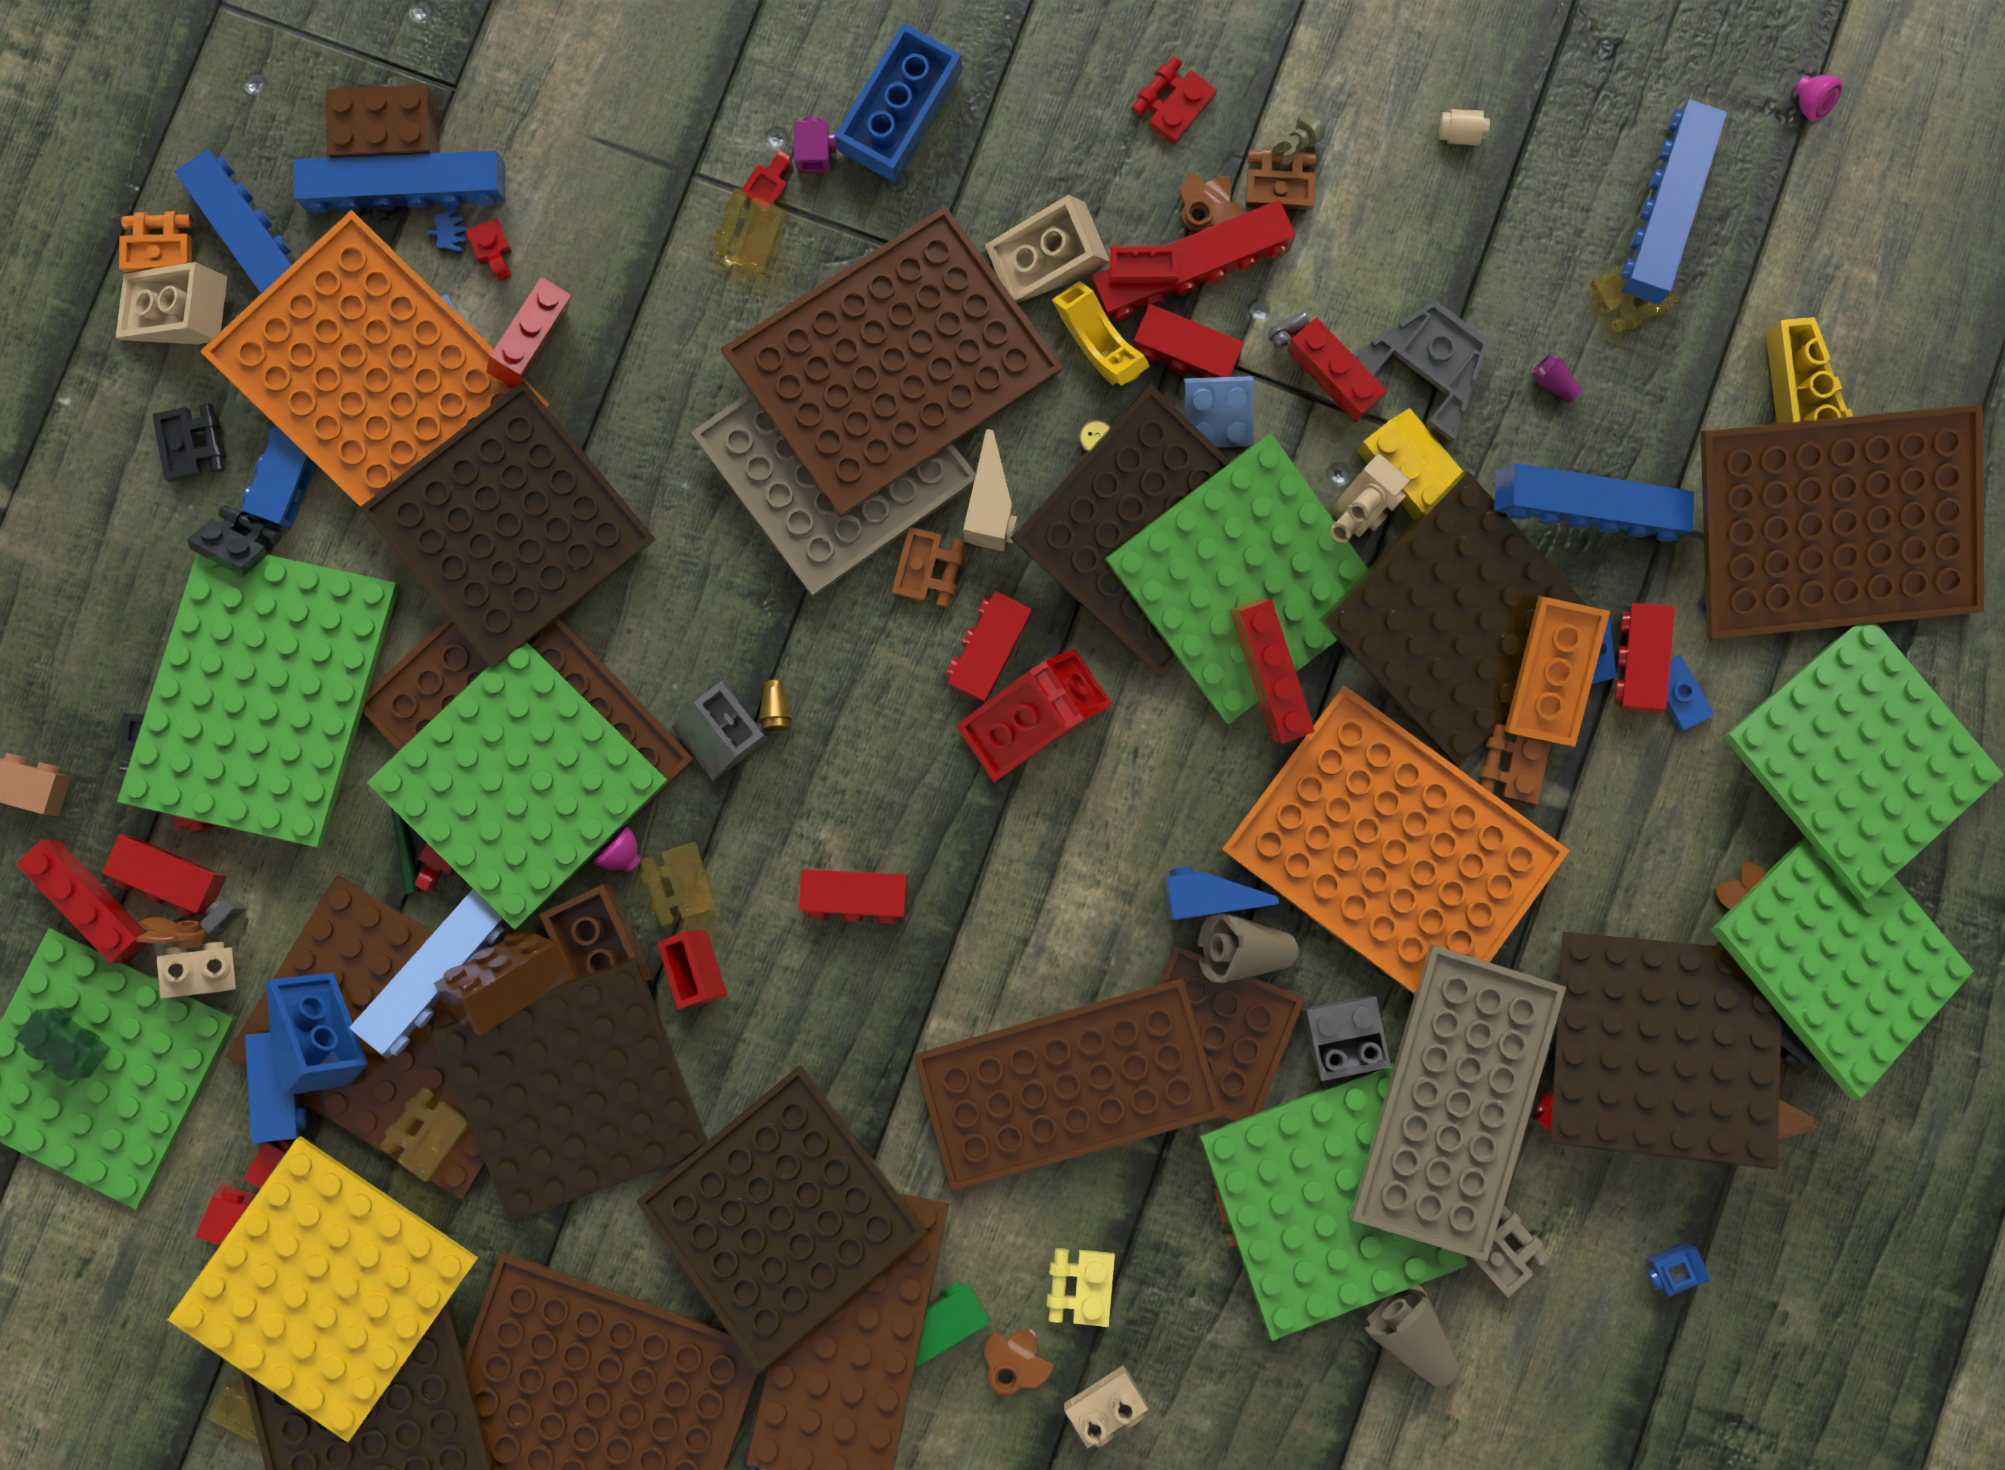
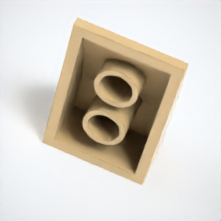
M1069 194L985 244L999 280L1016 303L1082 279L1109 263V258L1086 203Z
M197 262L125 273L123 276L115 338L127 341L179 344L209 343L222 330L227 276Z
M986 429L963 528L964 541L968 544L1005 551L1006 542L1013 544L1010 537L1016 532L1017 516H1012V503L994 431Z

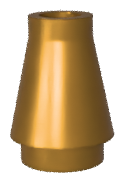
M781 680L765 681L763 683L764 690L758 722L762 724L764 732L779 733L788 731L793 718L784 690V682Z

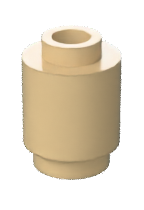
M1451 109L1450 112H1442L1439 140H1447V144L1480 146L1481 139L1488 138L1490 118H1484V111Z

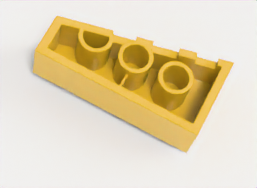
M1815 317L1780 320L1765 332L1777 423L1853 416L1851 409L1846 408L1840 390L1843 388L1838 376L1834 377L1829 360L1831 358Z

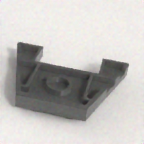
M1435 300L1399 323L1398 326L1386 334L1373 340L1366 347L1354 352L1353 355L1374 376L1388 357L1393 354L1448 396L1427 424L1452 442L1458 434L1459 425L1466 411L1468 399L1482 365L1489 340Z

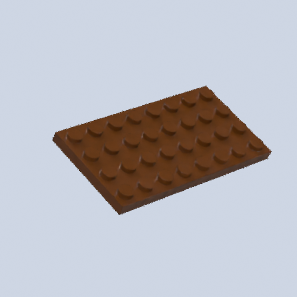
M1183 978L913 1054L951 1192L1223 1116Z
M899 1193L929 1234L768 1368L747 1465L766 1470L895 1469L949 1203Z

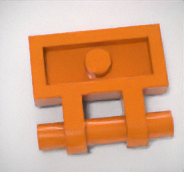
M166 211L164 215H149L148 212H135L134 216H122L121 224L123 229L133 230V235L120 236L119 269L124 273L192 263V238L188 234H179L181 228L193 227L194 222L191 214ZM151 229H163V235H149Z

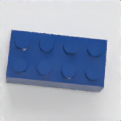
M902 23L835 134L838 152L896 183L961 75V54L911 26Z

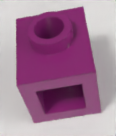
M806 117L802 121H794V161L798 173L831 172V153H837V145L835 140L836 132H830L827 120H821L818 117Z

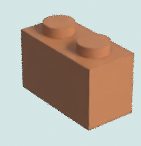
M6 753L4 758H0V803L43 815H60L70 784V776L59 774L60 767L43 762H38L37 767L27 765L28 758Z

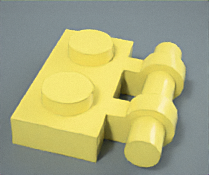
M1056 1248L1054 1262L1050 1263L1049 1274L1053 1275L1051 1294L1047 1295L1046 1304L1047 1307H1050L1049 1321L1063 1322L1064 1309L1068 1308L1074 1309L1073 1324L1108 1327L1115 1254L1079 1250L1078 1264L1068 1263V1249ZM1067 1276L1077 1277L1075 1296L1065 1295Z

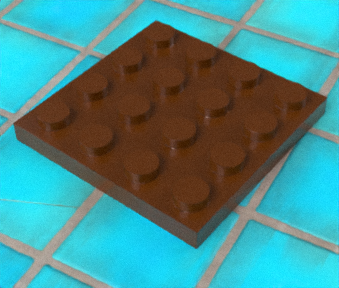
M1174 945L1159 984L1180 978L1184 979L1222 1109V1117L1235 1122L1261 1112L1305 998L1255 977L1227 983L1211 982L1205 977L1200 967L1199 959H1204V956Z

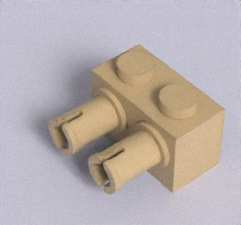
M1378 453L1328 510L1338 519L1330 528V534L1337 542L1345 543L1351 538L1353 533L1360 537L1368 527L1375 531L1387 517L1383 510L1388 507L1393 511L1406 496L1401 490L1410 479Z
M224 942L202 944V951L187 952V948H165V955L157 956L161 999L236 990L232 947L224 948Z
M1124 1365L1064 1403L1065 1413L1087 1449L1094 1444L1097 1447L1105 1445L1114 1438V1431L1124 1425L1127 1428L1136 1425L1145 1417L1144 1412L1148 1410L1145 1399Z

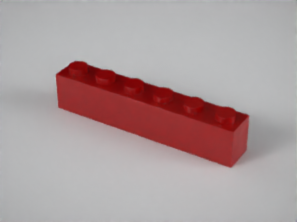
M1279 199L1165 245H1179L1178 283H1110V268L1092 275L1091 288L1109 321L1114 318L1117 322L1131 317L1134 314V310L1144 306L1148 308L1149 304L1154 306L1161 305L1165 302L1166 297L1176 293L1178 296L1187 295L1193 292L1198 284L1206 281L1209 284L1219 282L1228 276V272L1238 268L1240 271L1249 270L1256 266L1260 259L1271 256L1272 259L1281 257L1290 251L1296 235Z

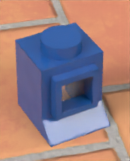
M1685 1242L1646 1258L1650 1268L1646 1271L1652 1287L1669 1297L1697 1284L1711 1281L1697 1248Z

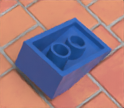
M1193 866L1172 869L1169 871L1170 877L1162 879L1168 920L1279 904L1277 896L1204 872L1193 873Z
M334 973L268 980L266 990L273 1064L284 1095L350 1085L368 1063L357 1035L349 1028L353 1023Z

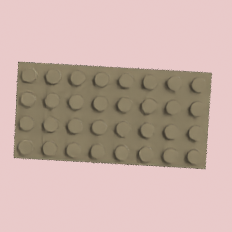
M1429 944L1349 1218L1351 1220L1486 1262L1488 1261L1566 990L1565 986Z

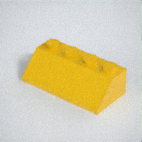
M1410 408L1389 420L1364 440L1357 450L1367 464L1378 453L1381 454L1410 479L1401 490L1406 496L1401 500L1400 504L1414 520L1463 472Z

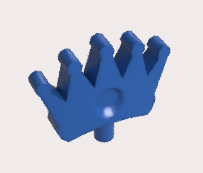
M456 208L440 215H435L433 220L437 230H429L428 235L429 237H437L436 247L439 250L462 253L461 247H456L455 245L466 243L465 237H459L458 235L466 234L467 228L457 226L463 224L464 220L462 217H453V215L458 214Z

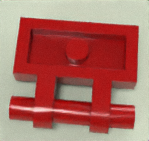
M1172 56L1166 65L1162 64L1155 72L1156 77L1150 85L1143 87L1136 95L1137 101L1132 105L1131 110L1138 116H1141L1147 108L1152 111L1154 115L1149 120V126L1176 145L1214 98L1217 89L1192 70L1182 80L1176 75V72L1182 66V62L1177 57ZM1167 86L1173 92L1163 102L1157 96Z

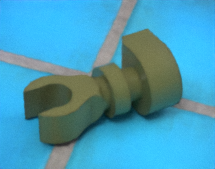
M1307 111L1299 116L1296 121V130L1290 136L1276 139L1273 142L1271 157L1280 151H1285L1286 153L1283 154L1281 165H1286L1294 160V156L1299 150H1303L1307 146H1313L1325 137V128L1317 117Z

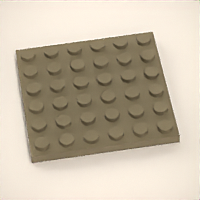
M750 392L691 432L694 440L812 598L908 531V528L914 527L973 485L976 473L954 444H951L840 518Z

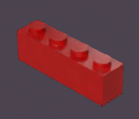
M1261 598L1230 609L1229 611L1271 739L1284 744L1314 733L1315 730L1273 600Z
M41 839L16 863L26 876L110 964L129 963L148 944L146 942H137L136 939L147 931L142 926H139V923L61 841Z

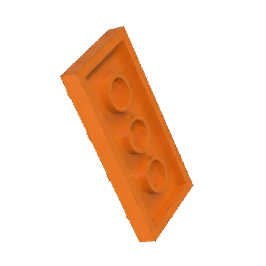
M1538 596L1505 728L1506 732L1573 747L1576 746L1610 611Z

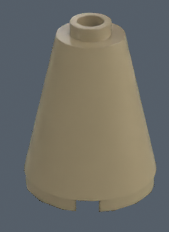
M1221 912L1217 915L1212 914L1207 917L1201 927L1198 938V947H1203L1204 959H1199L1200 967L1205 977L1211 982L1227 983L1290 968L1297 959L1299 952L1298 945L1291 934L1227 912Z
M1413 1284L1409 1289H1406V1292L1398 1296L1393 1294L1381 1299L1367 1317L1370 1327L1365 1326V1330L1370 1337L1432 1386H1446L1453 1382L1457 1376L1459 1363L1426 1291L1418 1284Z

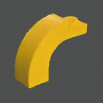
M1078 281L1052 299L1075 341L1095 368L1112 385L1118 383L1122 386L1125 383L1132 382L1140 376L1141 372L1150 367L1145 356L1129 345L1116 331L1103 311L1094 291L1085 284Z

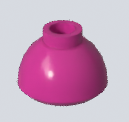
M1819 75L1814 78L1805 76L1795 89V94L1799 96L1800 109L1805 117L1812 122L1824 118L1838 102L1843 90V81L1841 78L1833 75Z
M627 826L622 827L594 854V863L599 867L613 871L623 869L626 873L632 871L641 860V857L637 855L636 838Z

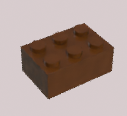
M427 84L326 89L327 155L329 158L439 153L437 98Z
M602 884L539 914L551 941L556 943L571 979L633 957L637 958L646 983L655 979L612 884Z
M524 928L510 932L505 936L504 941L496 946L480 950L475 954L474 959L463 966H455L447 970L443 978L434 982V985L450 1018L460 1022L461 1025L481 1036L545 996V992L571 979V976L556 943Z

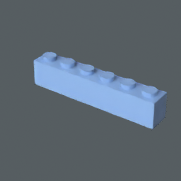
M472 889L349 1028L386 1059L392 1054L394 1056L399 1055L410 1042L409 1034L416 1026L422 1028L434 1014L432 1008L441 999L434 982L443 978L447 970L455 966H463L474 959L475 954L485 949L488 944L494 946L505 934L506 930L503 927L507 922Z

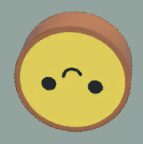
M1093 420L1082 427L1079 443L1085 453L1110 428L1107 423Z

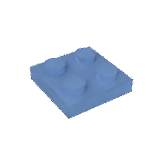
M1253 376L1184 379V416L1216 447L1253 446Z

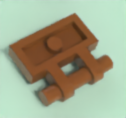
M1262 147V150H1248L1247 164H1260L1261 169H1248L1246 207H1262L1280 199L1284 209H1313L1316 173L1302 172V167H1315L1316 154L1303 153V150H1299L1291 163L1281 165L1283 154L1286 152H1278L1271 157L1272 147ZM1272 165L1290 166L1291 172L1272 171Z
M913 527L908 528L892 594L926 602L928 590L938 592L935 605L948 608L951 596L956 594L957 585L955 580L958 569L963 566L965 556L962 555L965 542L952 539L950 550L940 548L941 534ZM936 560L946 563L942 580L932 578Z
M1496 724L1491 737H1488L1486 742L1488 754L1485 767H1481L1479 778H1482L1481 786L1493 794L1495 783H1502V798L1537 805L1551 742L1514 734L1513 742L1505 740L1506 726ZM1502 752L1510 754L1506 772L1498 770Z

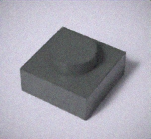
M219 899L205 911L206 917L199 925L209 934H222L246 908L237 899Z

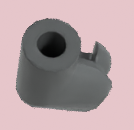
M1303 311L1289 317L1269 330L1268 338L1270 342H1273L1275 348L1283 349L1287 347L1291 341L1290 336L1300 332L1310 323L1306 313Z

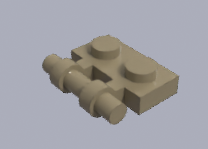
M1503 1205L1488 1261L1471 1258L1504 1296L1509 1298L1534 1275L1525 1263L1532 1257L1541 1266L1549 1260L1550 1256L1542 1248L1543 1243L1536 1235H1531L1520 1223L1522 1219L1515 1211L1510 1212ZM1509 1233L1521 1244L1516 1252L1503 1240Z

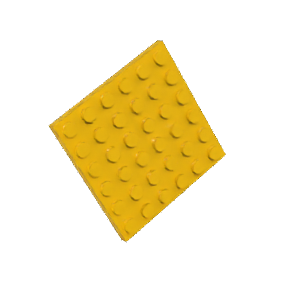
M300 1136L295 1140L170 1315L168 1321L349 1442L479 1257Z

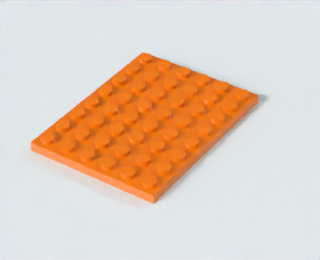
M352 210L200 351L360 507L513 389L486 373L489 356L494 349ZM523 379L547 409L551 408L550 404Z
M1343 685L1313 725L1315 732L1303 738L1220 851L1415 995L1429 944L1490 963L1570 850L1347 686Z

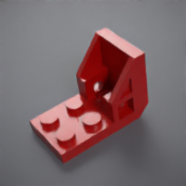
M1074 648L1050 658L1029 670L956 726L992 781L996 782L1044 747L1069 734L1104 712L1113 704Z

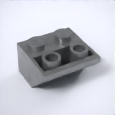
M722 681L694 701L672 726L673 730L713 781L717 780L769 740L728 686Z
M1365 996L1301 1009L1308 1044L1321 1081L1391 1067L1376 997Z

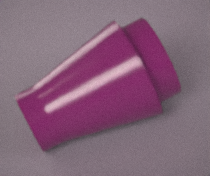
M1552 354L1542 359L1531 372L1536 378L1535 382L1559 396L1567 404L1572 402L1583 390L1560 357L1556 358Z

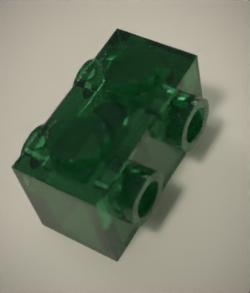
M57 1007L36 1009L15 1038V1040L25 1046L23 1051L27 1055L37 1060L43 1059L52 1066L51 1071L56 1076L67 1081L91 1077L111 1049L100 1040V1037L95 1032L81 1027L72 1020L70 1014Z

